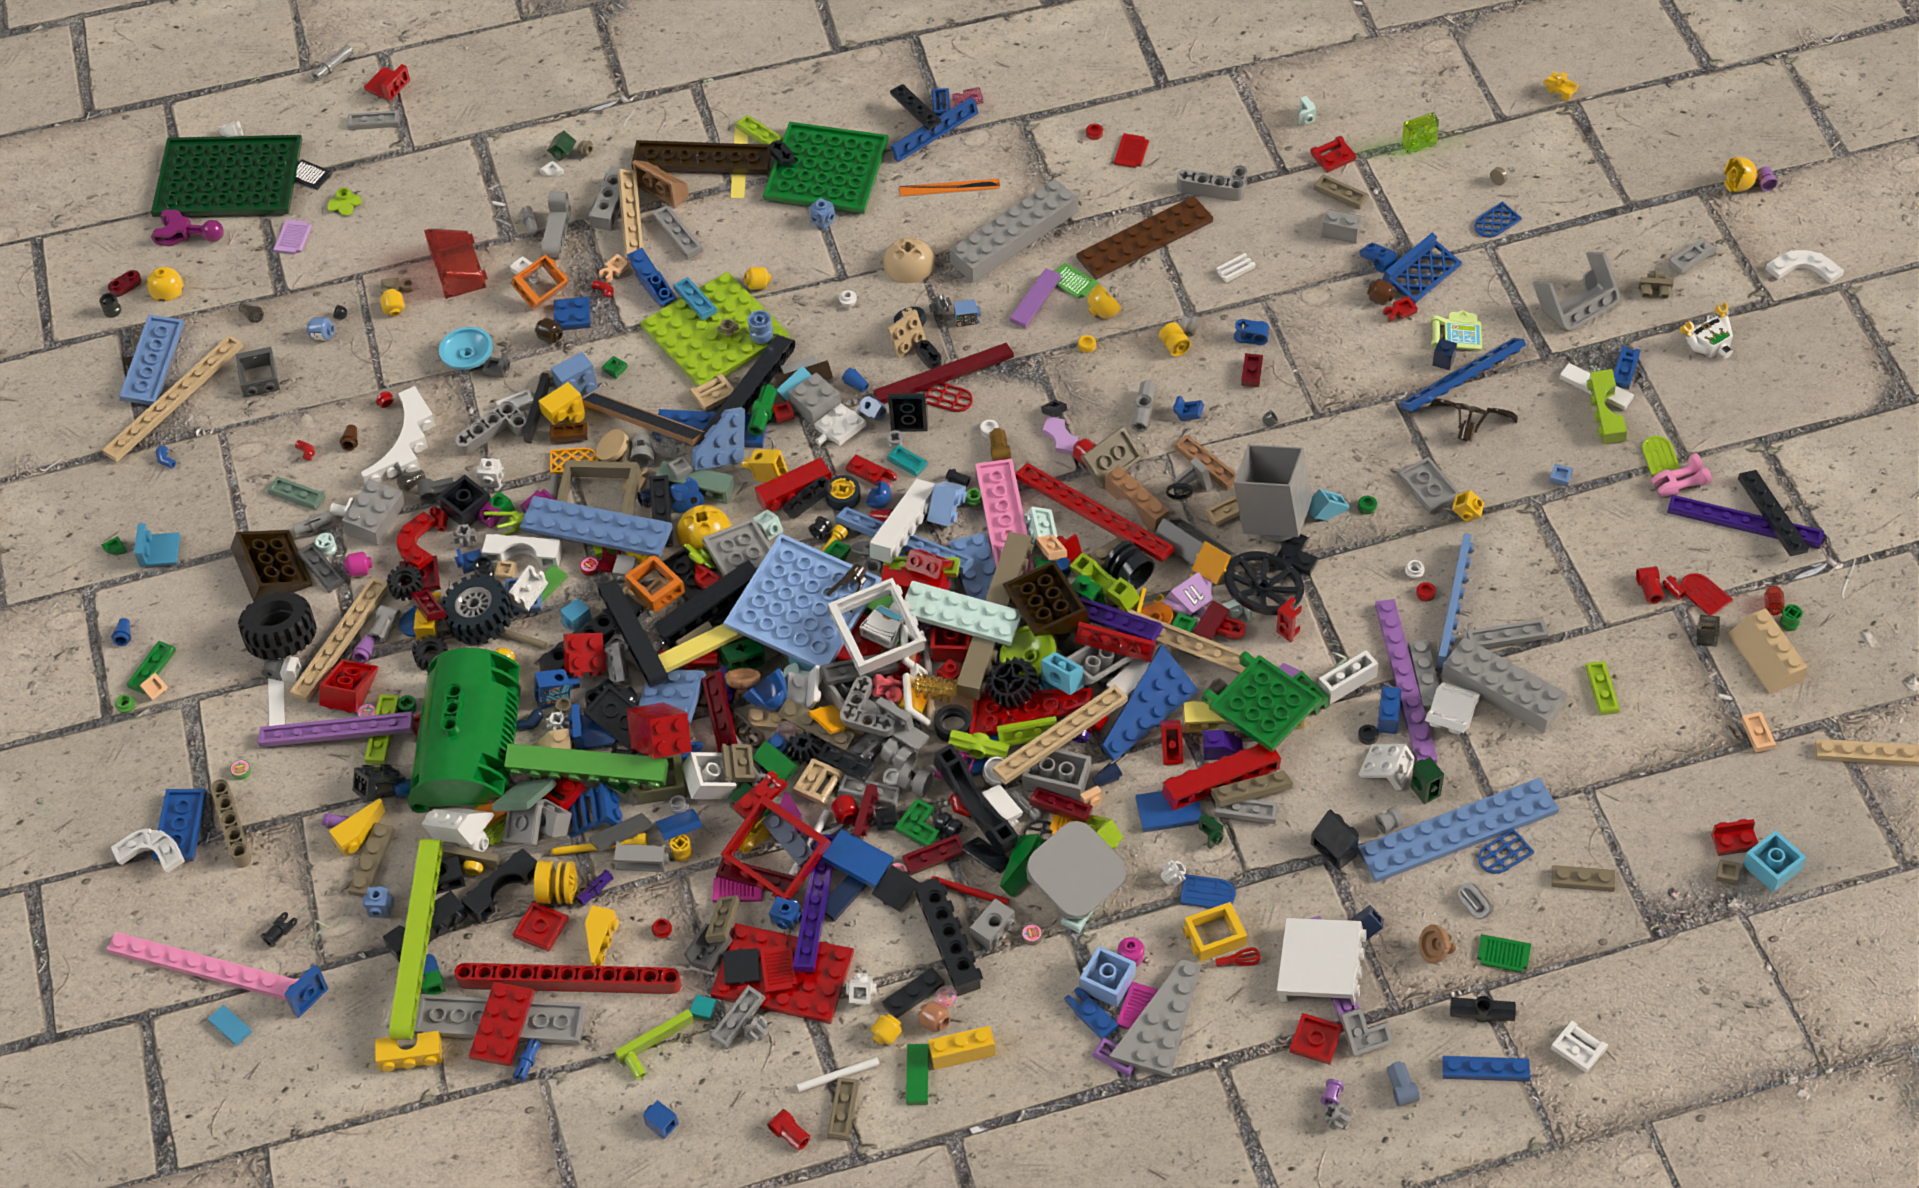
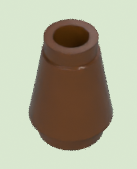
M348 425L339 442L342 449L352 451L357 447L358 436L355 425Z

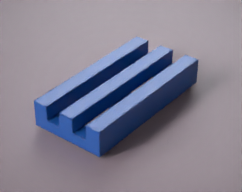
M949 88L932 89L933 112L936 115H942L950 110ZM946 92L947 109L943 110L942 93ZM936 93H939L940 110L936 109Z

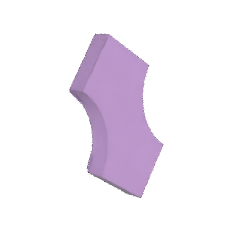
M1047 416L1043 427V435L1050 437L1055 442L1056 452L1073 455V446L1078 441V437L1071 435L1066 430L1064 419Z

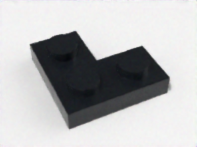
M1300 534L1299 537L1285 540L1277 556L1289 562L1297 571L1310 576L1318 562V557L1303 552L1308 543V537Z

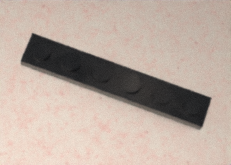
M1757 470L1739 473L1738 480L1788 555L1795 556L1807 553L1808 545Z

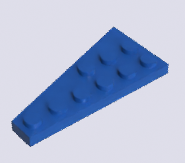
M1163 644L1157 649L1154 658L1149 663L1148 668L1143 676H1141L1125 707L1118 715L1119 717L1115 724L1111 727L1101 744V748L1112 761L1119 758L1156 727L1160 721H1163L1199 691Z

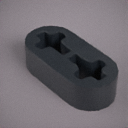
M780 140L771 142L770 153L774 159L785 168L794 165V154L786 144Z
M927 340L917 342L916 354L929 369L942 365L941 354L931 342Z

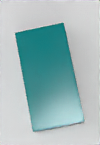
M897 445L887 456V461L915 477L928 465L926 460L900 445Z

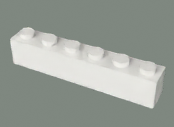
M920 479L915 480L871 540L870 558L891 563L895 557L899 556L902 547L906 546L909 537L914 535L917 526L922 524L925 515L929 512L935 483Z

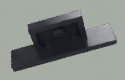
M904 84L890 90V95L927 130L942 123V120Z

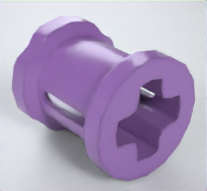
M1328 1079L1326 1081L1325 1093L1320 1098L1321 1103L1325 1106H1329L1332 1103L1337 1105L1340 1102L1338 1099L1340 1093L1344 1090V1084L1335 1079Z

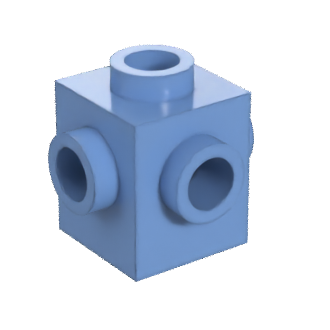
M819 198L810 206L811 223L823 230L835 220L834 205L831 202Z
M382 886L368 887L367 895L363 896V907H366L369 917L390 918L394 897L391 896L389 889Z

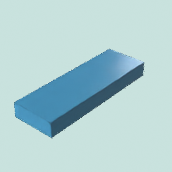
M689 277L673 285L674 290L702 321L718 313L717 308Z

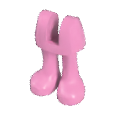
M1695 453L1689 456L1686 466L1672 471L1668 469L1663 470L1653 476L1651 482L1654 487H1659L1658 493L1661 497H1671L1672 495L1677 496L1678 490L1682 488L1711 484L1712 477L1707 467L1702 468L1701 458ZM1689 475H1693V476L1688 477V478H1686V479H1682V480H1679V481L1676 480V479H1679V478H1682V477H1686V476H1689Z

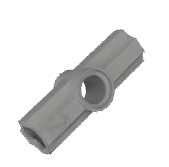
M1145 380L1140 383L1131 428L1136 432L1143 433L1148 428L1156 391V384L1151 380Z

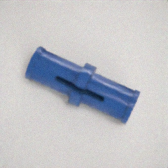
M529 1039L523 1054H520L518 1066L513 1073L515 1080L518 1081L519 1076L521 1077L520 1082L526 1080L529 1069L534 1065V1058L541 1046L537 1040L533 1045L534 1039Z

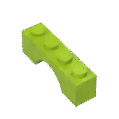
M1613 370L1590 372L1589 380L1586 383L1588 391L1592 393L1590 395L1591 406H1595L1594 420L1599 423L1597 427L1599 438L1602 437L1603 444L1626 441L1627 429L1624 416L1613 413L1605 404V401L1615 394L1616 383Z
M1083 552L1070 565L1077 577L1078 575L1090 576L1093 582L1102 586L1106 598L1127 612L1141 599L1133 585L1121 577L1118 580L1113 578L1094 559Z

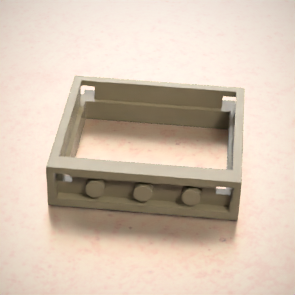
M566 460L557 500L567 502L572 477L628 478L621 513L633 515L642 472L637 462Z

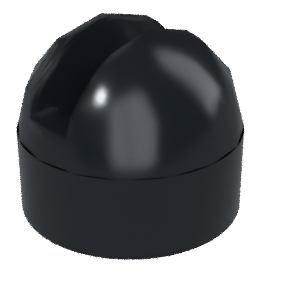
M337 304L333 318L338 320L345 319L347 317V309Z

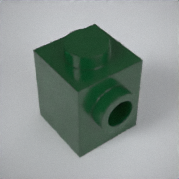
M563 130L554 136L547 151L554 158L561 161L569 156L577 141Z

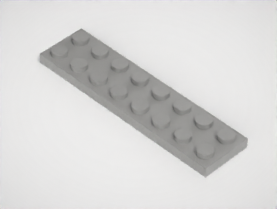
M421 994L414 1035H417V1033L439 1031L440 1037L474 1039L488 998ZM532 1000L519 1041L528 1042L529 1039H534L533 1042L537 1040L544 1043L580 1045L586 1004Z

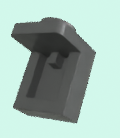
M502 353L501 358L489 357L482 369L483 375L504 378L506 371L510 369V360H508L507 354Z

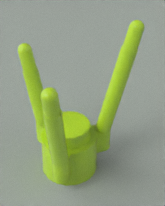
M517 510L512 512H484V515L511 516L509 517V522L497 525V528L510 526L513 529L500 535L508 536L514 532L521 531L520 525L525 516L524 512L518 513Z

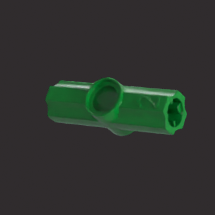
M767 384L762 386L758 400L754 402L752 417L748 425V431L753 436L763 435L767 421L771 419L773 404L777 395V389L773 385Z

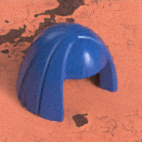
M778 668L767 676L765 680L763 679L743 694V697L752 705L765 711L780 709L788 695L786 681L781 669Z

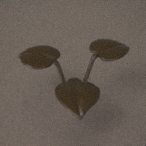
M1441 398L1433 399L1430 406L1448 405L1458 409L1459 433L1457 438L1472 442L1474 432L1477 433L1478 428L1489 413L1506 416L1515 423L1518 421V416L1514 412L1500 408H1487V410L1476 406L1455 403ZM1462 409L1469 411L1467 421L1464 420L1463 423ZM1472 413L1483 414L1474 427L1475 423L1471 422Z

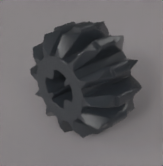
M805 730L803 734H799L796 731L795 737L790 736L789 741L786 742L787 756L793 762L799 761L800 765L804 761L809 764L812 758L816 760V754L820 751L818 739L814 738L813 733L807 735Z

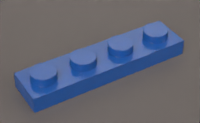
M1442 1057L1443 1079L1530 1081L1529 1058Z

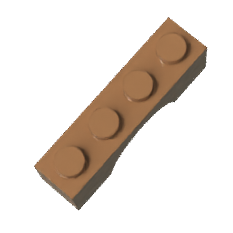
M1117 466L1105 475V490L1117 500L1120 498L1127 499L1138 511L1142 522L1154 533L1162 519L1169 518V509L1120 466Z

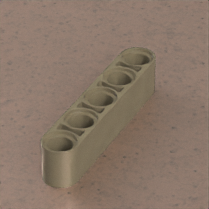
M218 779L212 783L211 792L229 854L235 866L243 868L250 864L251 854L230 786L226 780Z

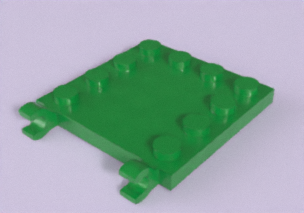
M1244 651L1240 655L1241 660L1239 663L1246 668L1219 695H1216L1211 689L1207 688L1202 693L1204 695L1202 701L1209 705L1211 711L1270 752H1273L1321 703L1322 697L1262 656L1258 655L1254 658Z

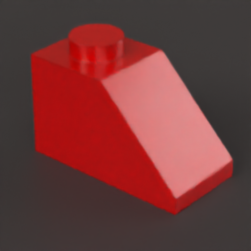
M1180 720L1160 721L1163 765L1183 764L1182 724Z

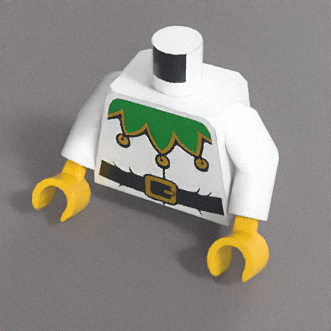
M1725 302L1721 305L1723 311L1720 309V305H1717L1714 309L1715 313L1720 315V318L1715 316L1694 328L1693 323L1690 321L1680 327V333L1687 335V343L1694 352L1704 354L1708 358L1721 354L1727 359L1732 355L1733 350L1730 348L1733 334L1728 315L1726 316L1725 314L1729 308Z

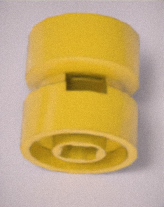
M1169 323L1159 332L1158 337L1172 356H1181L1189 350L1191 342L1178 323Z

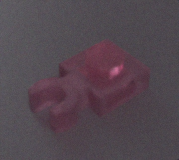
M980 87L963 90V94H952L954 106L970 97L975 99L976 105L984 103Z

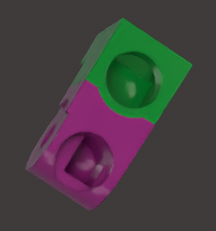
M498 491L479 511L477 519L487 527L493 528L503 516L484 515V512H512L515 508L511 499Z

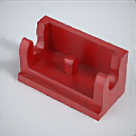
M1293 597L1278 609L1276 632L1290 643L1300 632V626L1295 629L1296 616L1302 611V606L1293 610L1296 599Z

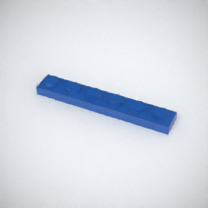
M970 97L938 116L942 120L940 125L930 130L922 126L892 144L891 149L895 160L900 162L977 115L978 109L975 99Z

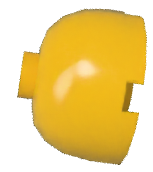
M1745 157L1730 158L1724 169V174L1727 175V180H1724V184L1732 192H1743L1750 189L1758 176L1754 163Z
M159 267L149 274L147 289L150 296L156 301H159V299L170 301L182 293L184 283L179 273L173 268Z
M1098 283L1089 292L1087 303L1090 308L1088 311L1093 317L1099 316L1101 319H1109L1121 311L1120 305L1112 295L1110 296L1107 293V290Z

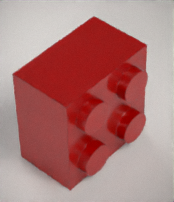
M932 625L931 661L946 662L951 659L954 662H964L972 635Z

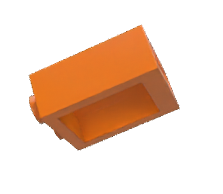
M545 254L514 276L511 285L534 311L567 286L568 278L563 271L556 267L555 261ZM543 266L558 285L539 298L524 279Z
M656 555L645 559L640 565L629 570L624 575L626 586L654 613H657L685 593L683 581ZM657 569L670 583L651 595L638 581Z

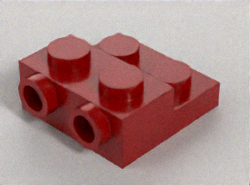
M603 633L563 634L564 670L566 673H571V677L583 676V672H590V676H601V672L607 671L606 652H603Z

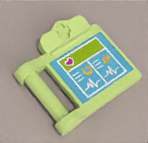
M1463 310L1451 312L1448 319L1440 316H1432L1430 318L1433 330L1432 349L1435 350L1440 339V326L1445 325V340L1457 343V349L1482 350L1481 322L1477 321L1476 314Z

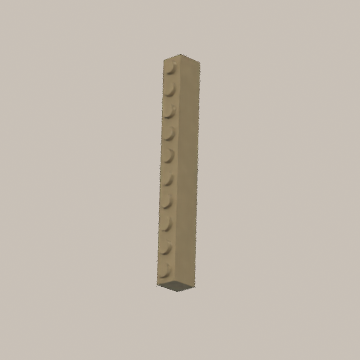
M1013 532L1008 533L985 601L1014 608L1013 601L1004 589L1003 583L1023 575V571L1027 570L1029 564L1028 556L1032 555L1034 544H1031V536ZM973 636L956 684L957 696L980 700L982 693H986V686L988 685L986 679L990 678L989 672L993 671L992 663L997 660L998 646L1001 647V643Z

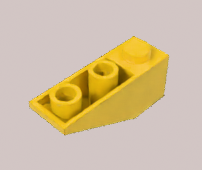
M591 905L585 920L592 966H602L605 961V951L611 946L612 933L617 930L619 919H617L615 910Z

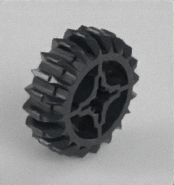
M1015 656L1012 660L1006 658L1004 663L999 661L1000 665L998 667L993 666L994 672H989L990 678L986 679L988 695L997 705L1000 704L1003 708L1007 706L1011 709L1013 705L1019 708V703L1026 705L1025 700H1032L1031 694H1035V688L1039 687V676L1035 667L1022 657L1019 660ZM1019 672L1024 673L1025 677L1019 676ZM1000 688H1004L1006 693L1000 692Z

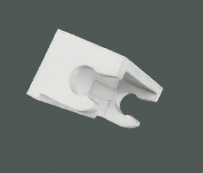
M527 566L508 592L512 605L529 611L548 585V581H546L545 575L541 570L537 574L533 566Z
M1000 784L982 792L983 797L992 808L1003 818L1007 819L1012 827L1019 823L1016 818L1022 816L1023 811Z

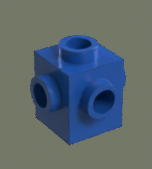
M777 896L769 911L771 923L776 924L781 929L788 928L794 931L796 925L800 924L802 919L800 904L794 899L789 898L787 900Z

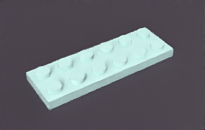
M915 581L911 582L905 597L911 608L909 611L911 615L916 616L917 621L1012 646L1022 619L1017 609Z

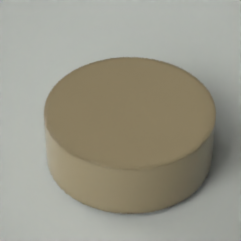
M1496 167L1490 172V178L1496 185H1502L1508 179L1506 171L1501 167Z

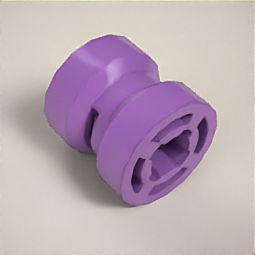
M1765 166L1757 170L1758 176L1756 180L1760 182L1759 185L1763 191H1770L1777 186L1778 181L1770 167Z

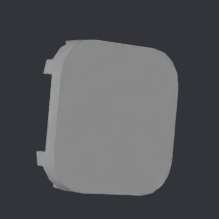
M1079 821L1069 822L1062 826L1032 853L1026 866L1027 879L1030 884L1034 883L1060 911L1059 915L1065 919L1070 918L1074 920L1086 918L1115 890H1118L1126 874L1125 864L1121 858L1089 825Z

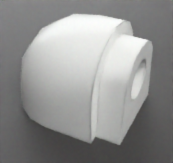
M239 121L218 127L221 136H243Z

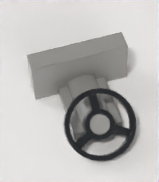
M1197 457L1190 461L1191 467L1176 477L1174 484L1166 488V495L1169 498L1180 500L1190 497L1193 490L1188 484L1193 480H1196L1206 491L1213 488L1208 468ZM1172 488L1174 489V495L1169 493V490ZM1185 491H1190L1189 493H1187V494H1185V495H1178V494H1183Z

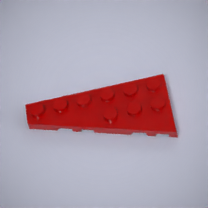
M1081 688L1071 695L1060 689L1036 690L1035 694H1031L1032 700H1025L1026 705L1019 703V708L1013 705L1011 709L1007 706L1003 708L1000 704L997 705L988 695V691H986L985 694L982 693L980 700L974 699L969 734L973 735L979 732L989 737L998 734L997 726L1054 716L1058 718L1072 714L1092 700V688Z

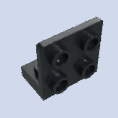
M381 764L380 767L362 765V767L354 768L352 791L366 802H374L378 790L376 782L406 781V777L390 764Z

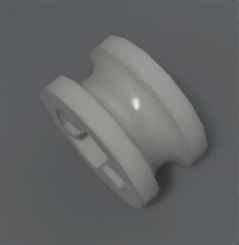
M898 430L889 432L887 435L888 446L892 449L897 445L903 446V434Z

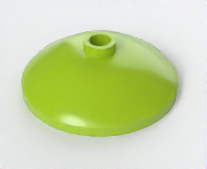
M1028 626L1020 627L1016 632L1012 646L1002 644L1000 661L1004 663L1006 658L1012 660L1015 656L1019 660L1022 657L1035 667L1037 675L1040 676L1042 675L1041 660L1056 652L1055 640L1052 635L1034 636ZM1019 672V676L1025 677L1024 673Z

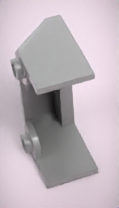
M1586 252L1591 270L1587 271L1583 276L1585 289L1560 303L1552 282H1533L1541 308L1562 329L1573 330L1619 303L1620 293L1605 252Z

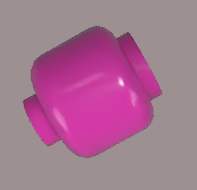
M364 552L348 554L346 559H344L346 574L353 578L368 575L369 568H372L371 557H367Z
M1127 937L1120 941L1117 954L1136 962V967H1138L1144 960V945L1135 937Z

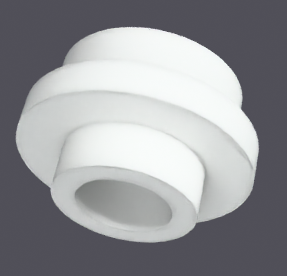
M850 290L843 291L839 295V301L844 307L853 306L857 300L856 293Z
M1418 560L1410 561L1405 567V573L1411 578H1420L1425 571L1423 564Z

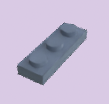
M773 812L768 814L761 821L794 861L800 867L803 866L814 851L791 824Z

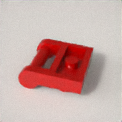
M1341 135L1329 143L1310 149L1312 157L1326 173L1356 160V154L1345 143ZM1336 146L1339 147L1338 149H1335L1327 154L1321 155V153L1328 151Z
M561 777V779H555L556 786L541 799H547L559 807L568 810L586 787L579 781H572L568 777ZM555 792L564 797V799L558 800L550 794Z

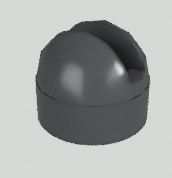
M1272 410L1263 415L1262 421L1265 425L1274 426L1278 423L1277 416Z

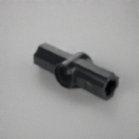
M1479 996L1476 999L1451 997L1450 1017L1474 1018L1481 1023L1489 1020L1515 1021V1002L1491 1000L1487 996Z

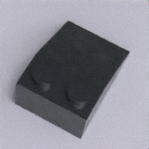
M925 393L888 394L891 431H928V404Z

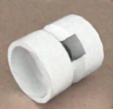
M996 756L986 762L982 771V777L987 785L995 787L999 784H1004L993 773V766L1004 760V758Z

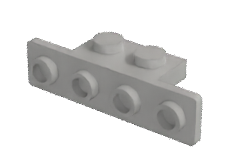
M882 697L876 703L869 699L867 700L863 710L884 715L894 720L895 732L891 735L892 737L915 751H918L929 739L926 733L914 727L912 715L906 709L902 710L891 700H885ZM870 718L864 719L869 723L873 722V720Z

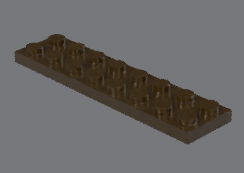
M636 140L632 162L634 160L649 162L654 166H658L663 171L768 174L771 153L770 144Z

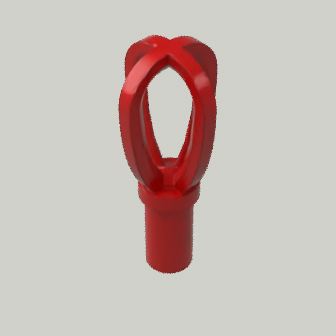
M1249 947L1227 957L1215 958L1217 967L1230 964L1252 966L1260 962L1261 956L1257 948ZM1257 955L1255 957L1238 959L1246 956Z

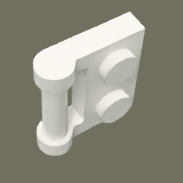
M1571 1021L1554 1041L1551 1049L1587 1073L1600 1056L1605 1053L1609 1045L1604 1041H1598L1579 1028L1576 1022ZM1572 1034L1576 1035L1577 1037H1579L1580 1039L1594 1047L1595 1051L1589 1048L1581 1041H1579L1578 1039H1576L1575 1037H1573Z

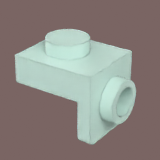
M1307 96L1301 97L1299 125L1303 126L1315 121L1316 108Z

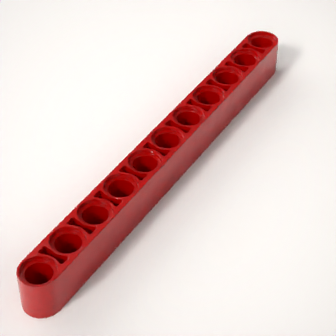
M461 963L454 970L459 987L475 990H491L494 982L531 988L534 991L675 994L682 987L678 970L671 967Z

